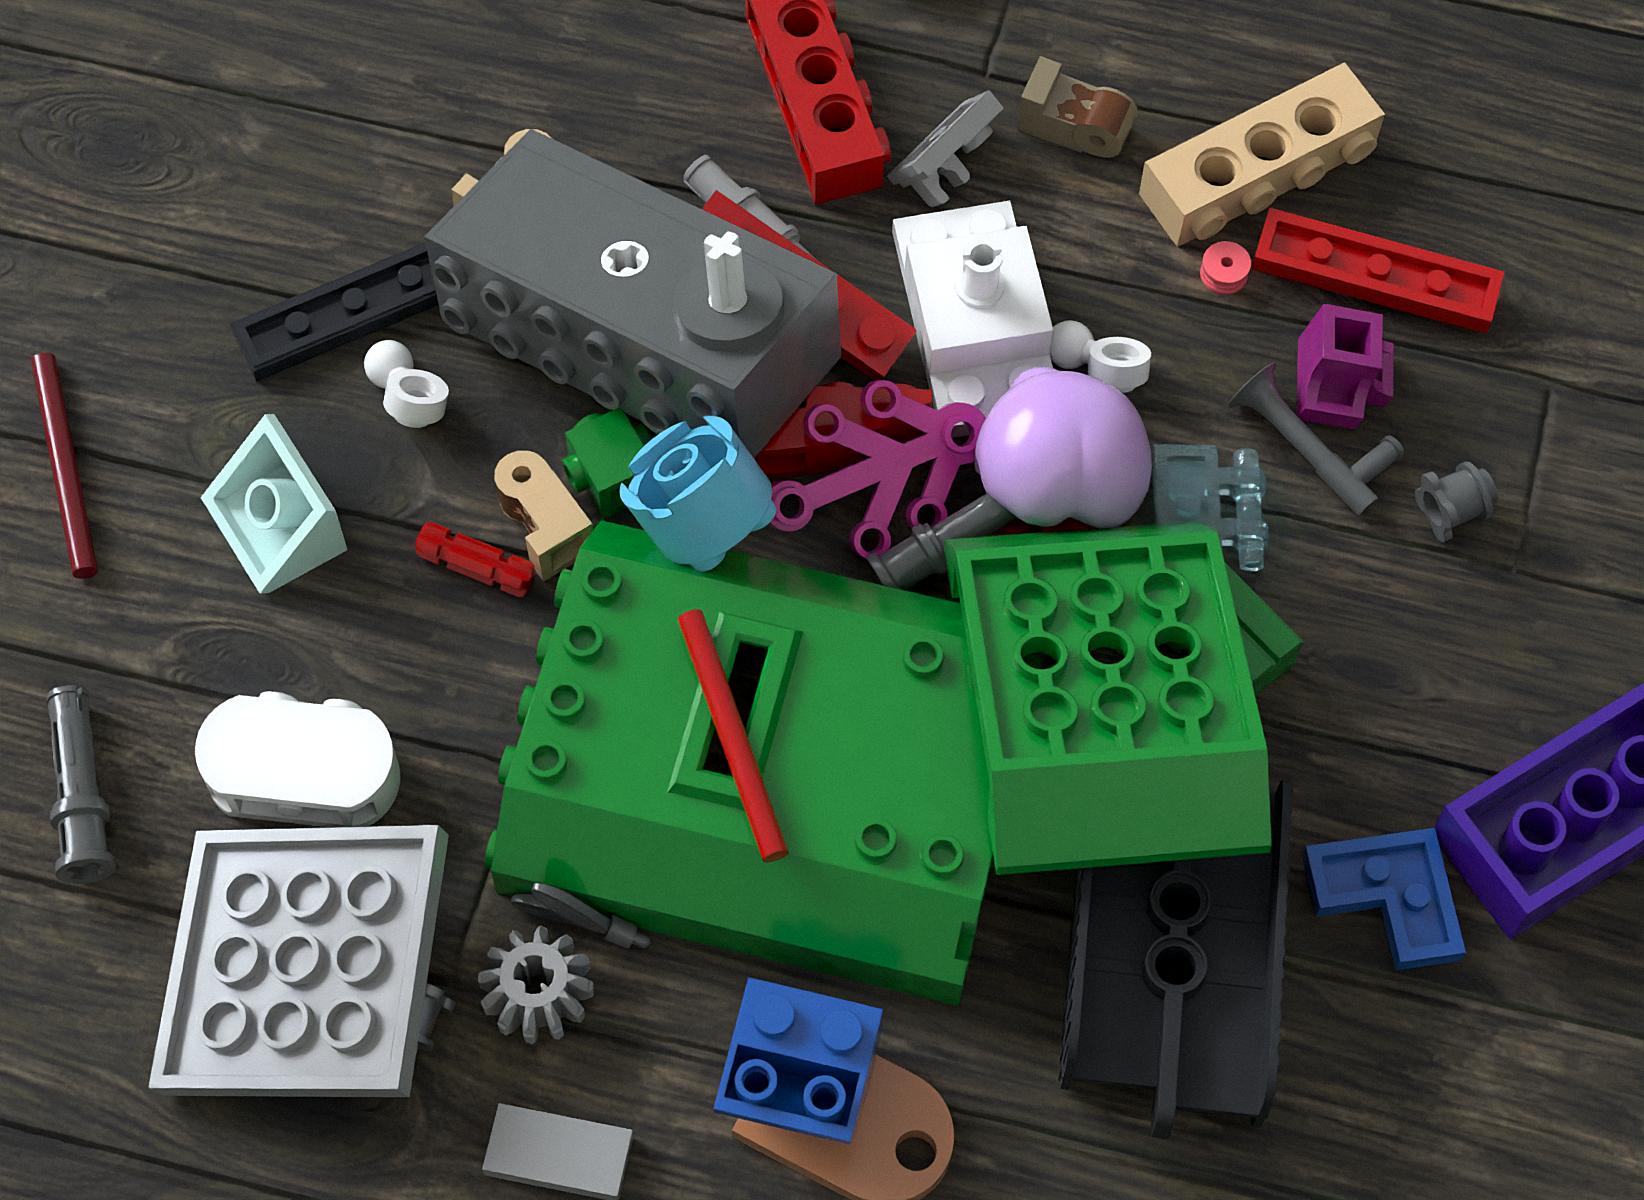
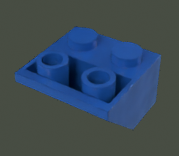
M748 977L713 1108L714 1113L851 1145L866 1098L881 1037L883 1009Z

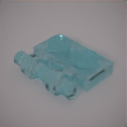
M1155 444L1152 453L1155 524L1200 521L1218 532L1221 549L1222 546H1233L1239 550V567L1241 570L1258 571L1263 569L1265 566L1264 548L1270 543L1269 526L1266 521L1262 520L1261 498L1266 494L1265 472L1259 469L1258 452L1250 448L1239 449L1233 453L1234 467H1218L1217 445ZM1220 495H1230V497L1236 499L1237 518H1221Z

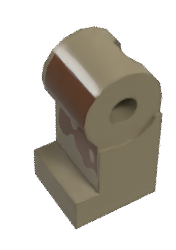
M1040 56L1021 96L1017 130L1080 153L1083 151L1103 158L1119 155L1138 113L1137 106L1133 100L1117 89L1095 87L1061 74V63Z

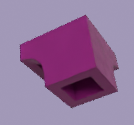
M1328 304L1322 305L1298 338L1296 415L1301 420L1355 430L1364 419L1365 405L1385 408L1393 398L1394 343L1382 340L1383 314Z

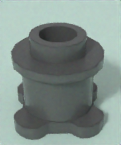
M1465 461L1456 467L1455 473L1440 479L1432 471L1421 475L1422 485L1420 488L1415 489L1416 502L1420 510L1425 513L1432 525L1435 536L1440 542L1443 543L1453 538V527L1474 518L1483 522L1492 517L1493 504L1497 502L1498 494L1492 477L1485 469H1477L1472 463Z

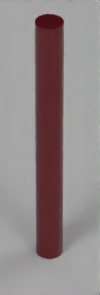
M39 353L31 358V366L72 575L77 579H86L96 575L98 568L56 357L52 353Z

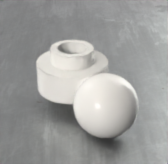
M1068 320L1060 322L1053 327L1050 358L1055 365L1064 369L1079 368L1086 363L1088 364L1089 376L1114 386L1121 393H1126L1148 380L1151 351L1142 342L1131 338L1108 337L1094 341L1092 333L1085 325L1077 321Z
M393 340L380 341L367 352L364 368L367 377L373 384L386 389L383 401L385 410L400 424L412 428L425 427L442 419L445 414L449 393L447 384L440 377L430 372L413 369L412 355L403 344Z

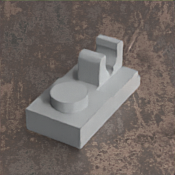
M990 90L962 102L887 175L888 179L893 185L900 183L903 188L911 185L930 207H936L949 200V197L939 185L940 176L938 174L944 175L954 187L965 184L970 179L969 171L954 153L959 148H962L965 153H969L982 144L993 132L988 124L1004 109Z

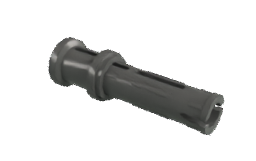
M986 493L931 528L927 523L922 526L919 523L911 528L912 536L881 555L872 552L866 556V559L883 586L906 591L934 573L940 576L948 573L944 551L945 539L986 537L1011 523L1017 517Z
M66 685L54 688L46 695L49 719L51 721V739L58 791V801L55 802L52 806L53 809L50 811L51 826L58 830L61 855L55 862V873L60 881L66 883H93L111 876L116 871L115 856L107 851L105 825L110 821V807L99 796L97 787L94 743L89 714V691L84 687L77 690L76 685Z

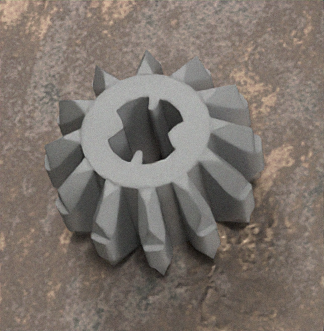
M541 925L534 932L533 942L524 943L523 936L518 931L512 930L509 934L512 951L507 952L501 948L491 947L487 955L494 969L482 971L478 975L480 988L489 992L481 1001L483 1010L486 1015H500L497 1024L499 1031L504 1035L514 1032L522 1025L525 1042L532 1045L538 1038L539 1027L548 1026L550 1035L554 1039L560 1040L564 1036L560 1019L564 1017L572 1022H582L585 1018V1012L578 1001L589 999L594 995L593 982L583 977L591 969L590 961L585 954L572 955L574 942L567 934L558 938L550 945L548 930ZM532 977H546L548 987L541 983V993H527L525 983L531 987Z

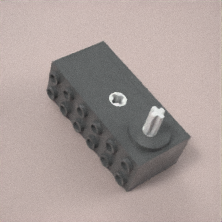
M530 129L424 236L442 320L451 329L460 334L469 333L492 345L503 356L510 359L518 358L536 367L556 383H567L591 395L600 405L607 409H622L626 414L642 421L656 434H660L671 426L686 421L691 429L706 426L708 423L703 418L704 416H717L730 424L750 454L755 458L841 358L837 273L533 129Z

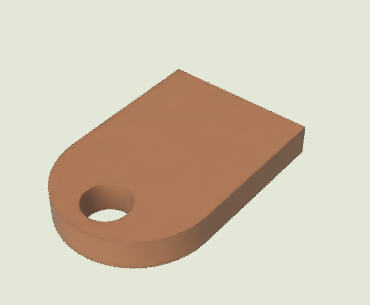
M876 1055L866 1098L851 1145L739 1118L732 1129V1137L850 1200H921L940 1183L948 1169L953 1151L954 1127L946 1103L928 1082ZM913 1137L926 1140L934 1149V1162L924 1170L912 1171L906 1169L899 1163L895 1153L902 1141Z

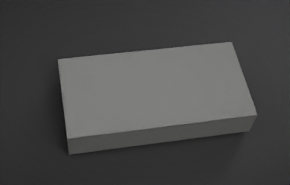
M499 1103L482 1170L485 1176L604 1200H619L634 1137L633 1130Z

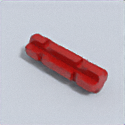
M428 522L423 525L415 542L416 554L419 557L436 564H440L444 560L447 562L446 568L490 586L498 582L501 584L500 590L517 597L526 596L531 589L536 576L535 565L531 561L516 555H511L507 559L503 557L505 551L461 533H457L453 537L450 535L451 529L434 522Z

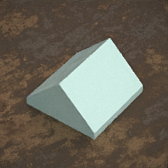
M265 414L201 497L260 594L270 593L347 551L336 510L275 414Z

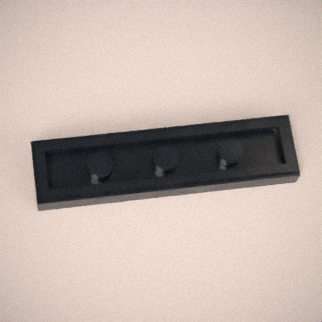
M426 243L414 246L230 323L232 333L255 381L265 379L439 305Z

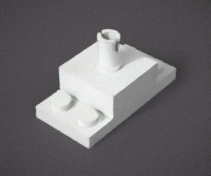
M1010 200L893 219V238L914 327L917 330L916 335L929 390H932L933 407L935 410H939L949 403H968L978 408L987 418L994 405L1011 388L1013 382L1022 372L1034 367L1053 368L1050 358L1053 327L1027 226H1016ZM963 422L955 424L951 431V438L969 435V429Z

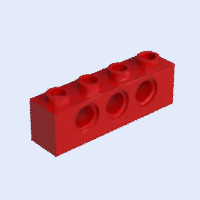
M745 0V18L814 204L818 205L882 188L884 163L891 161L889 141L883 127L874 128L869 116L873 112L871 95L864 79L855 80L851 67H854L855 61L850 39L846 32L838 34L833 22L837 18L834 0ZM813 82H825V84H813ZM831 129H842V130H845V131H843V132H832V131H829V130H831Z

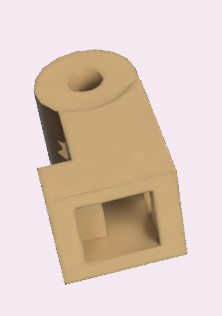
M515 451L507 454L499 461L495 469L494 480L499 502L503 512L510 519L523 523L530 534L525 537L529 560L535 565L536 572L544 582L575 563L579 548L593 531V524L555 472L540 455L531 451Z

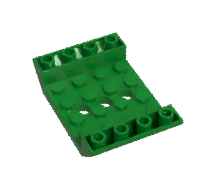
M1200 521L1106 529L1095 528L944 540L952 599L960 598L990 781L987 819L997 875L1270 853L1271 822L1267 746L1219 536L1216 530ZM1174 642L1181 644L1191 654L1182 659H1170L1163 656L1156 647L1163 643ZM1102 647L1112 648L1121 654L1124 659L1116 664H1103L1096 661L1090 655V652ZM1040 652L1050 655L1057 661V664L1052 668L1040 670L1028 666L1023 661V658L1028 654Z

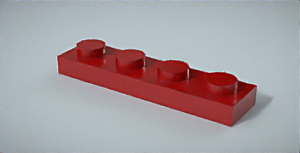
M718 190L714 191L702 207V210L829 269ZM837 274L841 358L872 380H883L917 330Z
M1273 208L1268 210L1251 268L1259 272L1487 334L1493 319L1505 271Z

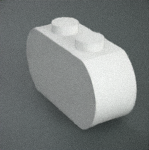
M264 692L259 697L238 695L223 702L208 715L196 739L195 757L198 769L213 800L228 816L329 828L369 827L383 817L392 806L398 794L400 768L387 728L373 712L362 709L358 704L348 700L329 699L322 705L298 702L294 697L280 692Z

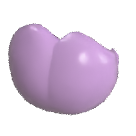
M1034 367L1022 372L1013 382L1011 388L994 405L978 435L975 450V471L981 475L986 493L1017 518L1028 524L1042 527L1055 526L1069 517L1098 529L1115 528L1121 526L1136 513L1149 489L1152 470L1151 449L1145 426L1132 402L1117 388L1089 375L1072 371H1058L1052 367Z

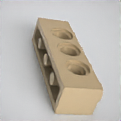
M1344 62L1146 161L1139 195L1177 247L1195 238L1204 240L1218 233L1228 221L1246 212L1256 214L1263 211L1274 202L1277 196L1295 187L1305 189L1314 185L1327 171L1344 162L1355 164L1366 158L1377 145V138L1385 113ZM1308 132H1314V133H1317V134H1319V135H1321V136L1312 135V134H1310V133H1308ZM1258 157H1266L1271 159L1272 161L1262 160ZM1207 182H1217L1223 186H1214Z

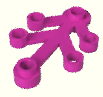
M872 381L863 388L860 395L861 407L866 414L874 418L883 419L894 417L926 433L907 442L900 443L845 419L842 412L833 405L818 404L811 407L803 419V427L808 437L817 442H835L869 458L805 485L791 480H778L771 483V500L777 509L769 525L783 531L801 529L810 521L814 509L877 483L862 522L856 524L850 532L849 544L852 551L862 558H866L872 552L881 555L890 548L891 536L887 528L912 467L934 458L921 496L910 502L905 514L908 526L913 528L919 524L917 520L919 509L925 504H930L936 514L934 522L930 525V528L947 518L944 502L959 466L975 461L976 442L986 419L978 408L968 403L954 402L946 404L939 410H935L903 396L899 388L890 381ZM880 387L886 389L891 398L889 406L884 411H878L872 405V395ZM823 411L831 414L834 420L833 429L827 435H820L814 426L816 416ZM959 422L966 424L969 429V438L961 446L956 445L951 438L952 428ZM794 494L799 500L800 508L794 517L786 518L780 511V503L786 495ZM874 528L879 534V544L874 550L866 552L860 543L861 535L865 530Z

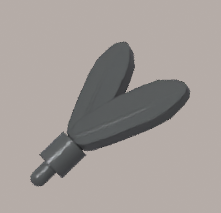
M534 883L531 890L532 895L516 894L513 895L511 900L513 906L529 914L603 933V940L626 949L631 944L647 948L651 943L649 936L637 932V924L613 914L607 918L576 897L549 885Z

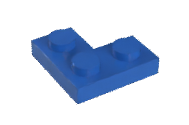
M1435 828L1305 847L1302 858L1316 917L1381 908L1395 970L1462 960L1466 951Z

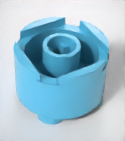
M704 416L703 418L708 423L706 426L691 429L686 421L658 434L635 455L628 466L634 474L629 488L622 482L620 487L622 501L662 554L677 564H690L693 569L700 572L716 567L725 557L727 550L739 543L751 531H757L768 525L774 518L777 509L771 500L772 486L770 480L730 424L717 416Z

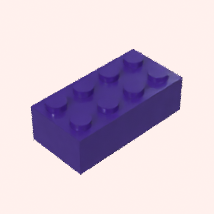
M1644 683L1446 805L1438 818L1434 828L1441 850L1509 940L1644 855Z

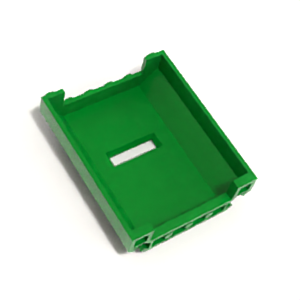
M601 520L579 548L573 570L563 569L560 574L554 598V606L560 608L554 628L545 627L541 633L536 652V665L542 666L536 687L528 685L525 687L518 707L517 724L523 725L517 747L507 745L500 762L498 784L504 785L498 828L491 834L484 862L485 868L491 869L496 893L513 897L516 894L532 895L533 884L541 883L567 892L607 918L613 914L637 924L638 928L959 1006L994 857L987 819L990 781L961 603L732 550L726 551L725 557L716 567L700 572L693 569L690 564H677L666 558L645 530ZM695 609L703 611L728 682L740 643L768 649L745 731L789 851L788 855L780 860L769 863L763 862L733 776L703 770L714 735L715 725L677 620L681 614ZM1044 653L1028 654L1023 658V661L1030 667L1041 669Z

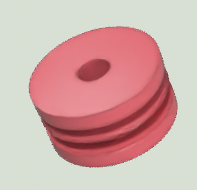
M1221 241L1211 245L1204 253L1200 269V277L1203 284L1216 294L1231 295L1237 293L1247 283L1251 268L1250 255L1245 248L1234 242Z

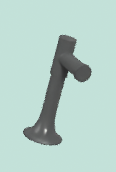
M1273 362L1267 365L1239 389L1230 400L1228 408L1240 405L1249 407L1262 414L1316 469L1318 476L1356 516H1362L1379 499L1366 484L1393 462H1398L1404 457L1405 453L1402 445L1397 439L1387 435L1380 440L1379 445L1353 466L1349 467L1336 453L1333 454L1290 409L1280 396L1274 383L1273 372L1277 364Z

